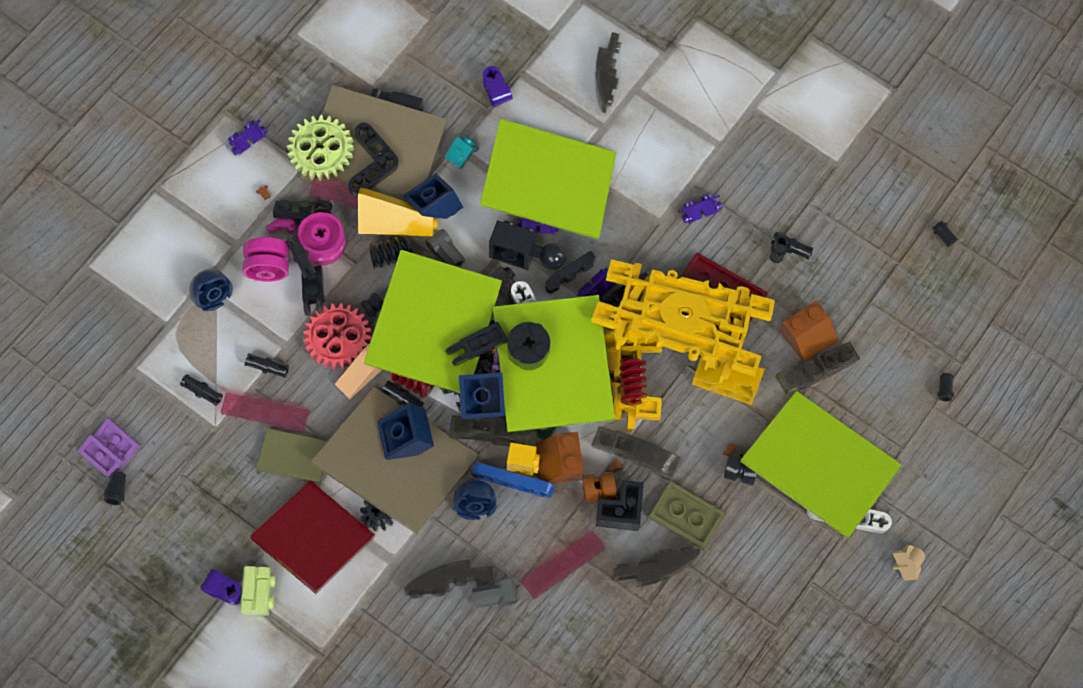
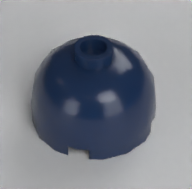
M205 269L193 277L189 287L192 301L198 308H202L206 312L222 307L224 305L222 301L227 297L230 298L233 291L232 282L221 271L214 269Z
M471 479L461 483L455 490L453 509L457 511L459 517L467 520H480V515L487 514V517H489L496 511V495L494 489L487 482Z

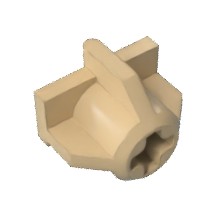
M905 545L902 551H894L893 555L896 562L893 565V570L899 569L904 581L918 580V576L921 573V565L925 560L924 552L920 548L911 545Z

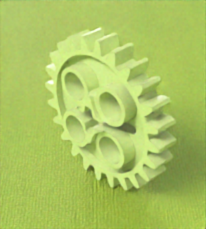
M320 115L319 120L312 116V122L304 119V126L297 124L299 131L292 130L295 137L288 138L289 142L292 143L287 145L288 150L291 151L288 153V156L292 158V166L296 165L295 169L297 172L302 170L304 177L309 173L311 180H313L315 175L318 176L319 181H321L323 175L329 180L331 173L337 177L336 171L339 169L344 172L342 165L349 166L347 158H353L352 153L349 152L354 150L353 145H351L353 139L349 137L351 135L350 131L345 130L344 123L339 126L338 119L332 123L331 116H328L326 120L323 119L322 115ZM319 132H326L324 136L317 137V134ZM305 145L311 146L307 151L302 150ZM333 145L340 146L335 151L330 150ZM318 159H325L322 164H315Z

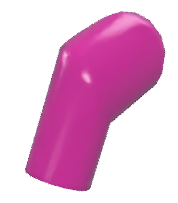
M277 219L265 226V228L272 235L281 228H286L287 232L292 233L297 230V225L293 219Z

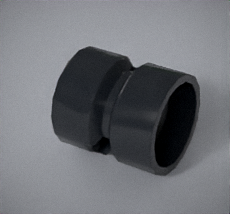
M730 451L724 478L733 481L739 478L741 483L753 486L757 473L740 462L743 458L742 454Z

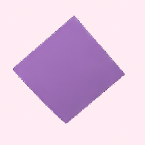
M107 418L94 435L90 434L78 452L105 476L111 478L113 473L120 470L136 453L141 444L113 420Z

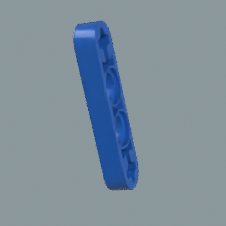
M475 463L471 475L478 479L545 498H551L555 488L551 483L482 463Z

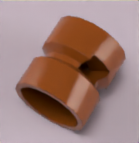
M613 472L601 473L599 477H596L595 474L582 476L586 504L598 502V499L601 498L616 500Z

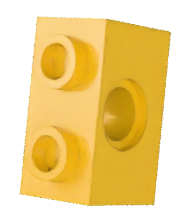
M510 443L507 471L533 478L534 473L538 474L540 455L536 454V447Z

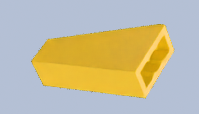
M360 188L358 193V234L433 236L434 230L438 229V218L421 216L408 202L369 189Z

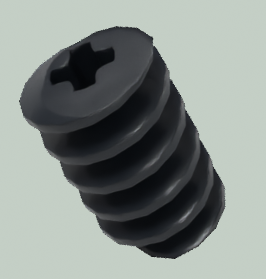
M402 235L401 242L397 237H394L393 244L389 239H386L385 246L381 241H378L377 248L373 243H370L369 253L374 270L375 263H378L380 268H383L384 261H386L388 266H391L392 259L397 263L401 250L413 253L410 240L405 235Z

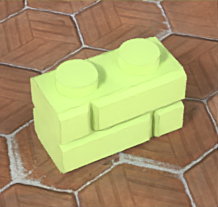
M244 567L240 606L242 614L268 616L269 610L274 608V596H271V587L276 586V574H273L271 568Z

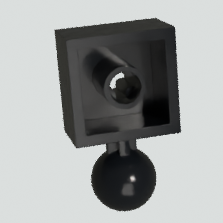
M497 220L489 240V258L527 271L533 257L539 258L541 264L547 269H558L565 263L566 253L563 247L556 243H550L544 247L536 245V232L528 227L514 226L509 221L502 222Z

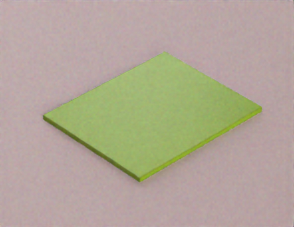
M500 118L479 206L599 239L616 152Z
M401 250L364 364L460 393L459 375L474 374L479 356L454 367L452 361L456 357L465 354L464 349L462 348L451 355H448L445 350L451 345L460 342V339L489 326L502 280Z
M599 295L493 307L494 321L499 323L507 338L510 330L518 324L534 322L541 324L545 328L551 343L547 360L541 367L534 370H524L513 364L508 357L507 343L498 347L500 372L503 374L504 404L508 432L615 420L603 326L591 322L599 301ZM526 343L525 346H527L528 349H531L532 345H530V343Z
M797 391L740 461L846 538L851 536L902 466V464Z

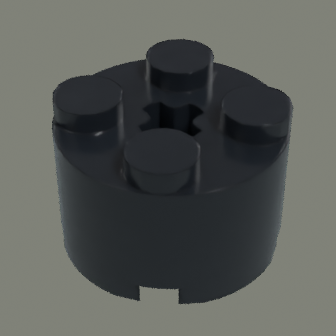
M534 322L520 323L512 328L507 339V353L511 362L524 370H534L541 367L550 353L551 343L548 332L541 324ZM526 343H530V345H532V348L528 349V347L525 346Z

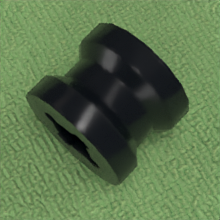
M373 292L369 299H364L360 303L365 312L373 319L381 311L384 302Z

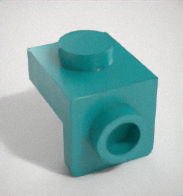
M468 136L456 137L444 157L457 167L463 168L471 154L477 152L479 148L474 145L476 142Z

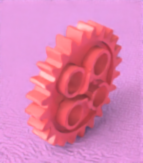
M331 303V309L328 310L326 306H323L324 312L322 314H318L316 310L317 317H309L312 323L305 324L308 330L303 331L304 336L307 337L303 341L304 345H308L305 348L307 352H311V359L317 357L316 362L318 365L324 361V368L332 364L333 370L336 369L337 365H340L341 369L344 370L345 364L347 363L350 366L352 361L369 345L367 342H371L372 337L369 335L372 334L371 328H367L369 321H364L365 315L361 314L358 316V308L351 311V305L343 309L342 303L339 304L338 308H335V305ZM337 320L344 321L342 325L334 324ZM322 332L328 333L325 338L318 337ZM350 335L358 336L352 341L347 339ZM335 347L341 348L338 353H332L331 350Z

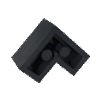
M622 480L620 501L598 499L595 526L639 531L644 482Z

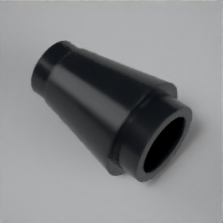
M118 471L113 473L103 493L106 503L120 505L124 501L126 474Z

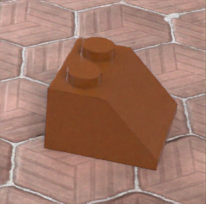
M817 300L785 320L780 328L781 334L803 363L808 362L838 342L831 320Z
M578 431L556 434L535 443L536 454L540 455V480L551 484L582 480L584 468Z

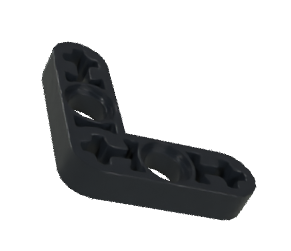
M360 123L355 127L356 140L374 160V162L349 180L348 190L350 194L358 197L359 189H353L354 183L357 185L362 183L361 188L371 190L394 173L399 166L397 155L368 123ZM360 130L367 131L368 138L364 134L360 136ZM376 143L380 144L382 150L374 152L371 150V146ZM386 160H393V166H391L390 164L385 166ZM376 170L379 172V177L371 179L368 176V172Z

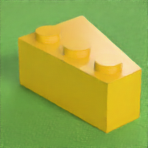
M700 358L692 385L752 405L765 369L758 367L755 377L731 370L730 376L721 385L718 384L723 368L720 367L721 362H719L717 370L708 367L706 371L704 370L706 361Z

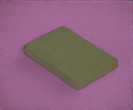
M267 429L256 469L260 472L308 482L311 480L313 483L320 484L323 472L313 466L311 461L328 441Z
M669 481L648 518L704 551L726 513L674 482Z

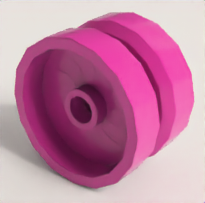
M323 212L314 213L306 217L300 224L298 238L304 250L309 253L308 258L310 262L316 265H328L340 259L345 251L346 241L342 224L335 216Z
M258 237L244 243L243 256L245 260L243 261L242 272L245 277L261 282H274L287 278L289 275V263L287 261L289 258V247L285 241L277 238Z

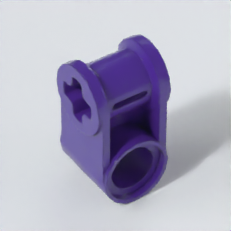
M495 66L486 67L483 71V86L493 107L512 100L511 90L500 70Z
M210 569L200 590L231 605L240 604L242 595L240 584L224 574ZM235 590L237 591L236 594H231V595L229 594L230 591H232V592H234Z

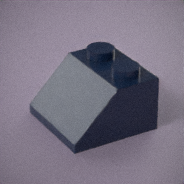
M437 173L403 195V198L421 216L448 219L464 208L454 189Z
M502 372L459 375L462 419L505 416Z
M407 403L377 421L385 459L387 460L418 456L434 447L425 408Z

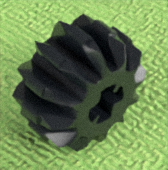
M366 500L364 501L366 507L360 508V512L363 513L360 518L361 521H367L365 524L366 528H370L373 525V531L377 532L379 526H381L383 531L386 530L385 524L393 526V521L391 520L393 518L384 512L380 513L379 516H375L379 509Z

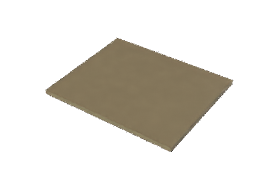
M332 85L322 116L324 120L331 116L332 123L338 119L339 126L343 123L345 124V130L350 131L351 135L349 137L353 139L351 145H353L354 150L349 151L352 153L353 158H347L349 166L342 165L344 172L339 169L336 171L337 177L331 173L329 180L323 175L321 181H319L317 175L311 180L309 173L305 177L301 173L300 179L350 194L348 190L349 180L374 162L355 138V127L360 123H368L399 159L398 169L371 190L406 201L403 195L428 179L447 119ZM360 130V136L364 134L368 138L367 131ZM319 132L317 134V137L324 136L326 132ZM377 143L373 144L371 150L380 152L382 146ZM333 145L330 150L335 151L340 146ZM318 159L315 164H322L325 159ZM386 160L385 166H387L388 164L393 166V160ZM371 170L368 172V176L371 179H376L379 177V172ZM354 183L353 189L358 188L360 190L362 183L359 185Z
M373 387L312 459L311 464L409 530L418 534L476 461L479 454L429 423L434 447L418 456L391 460L385 459L377 421L403 405H398L397 401L382 393L376 387Z

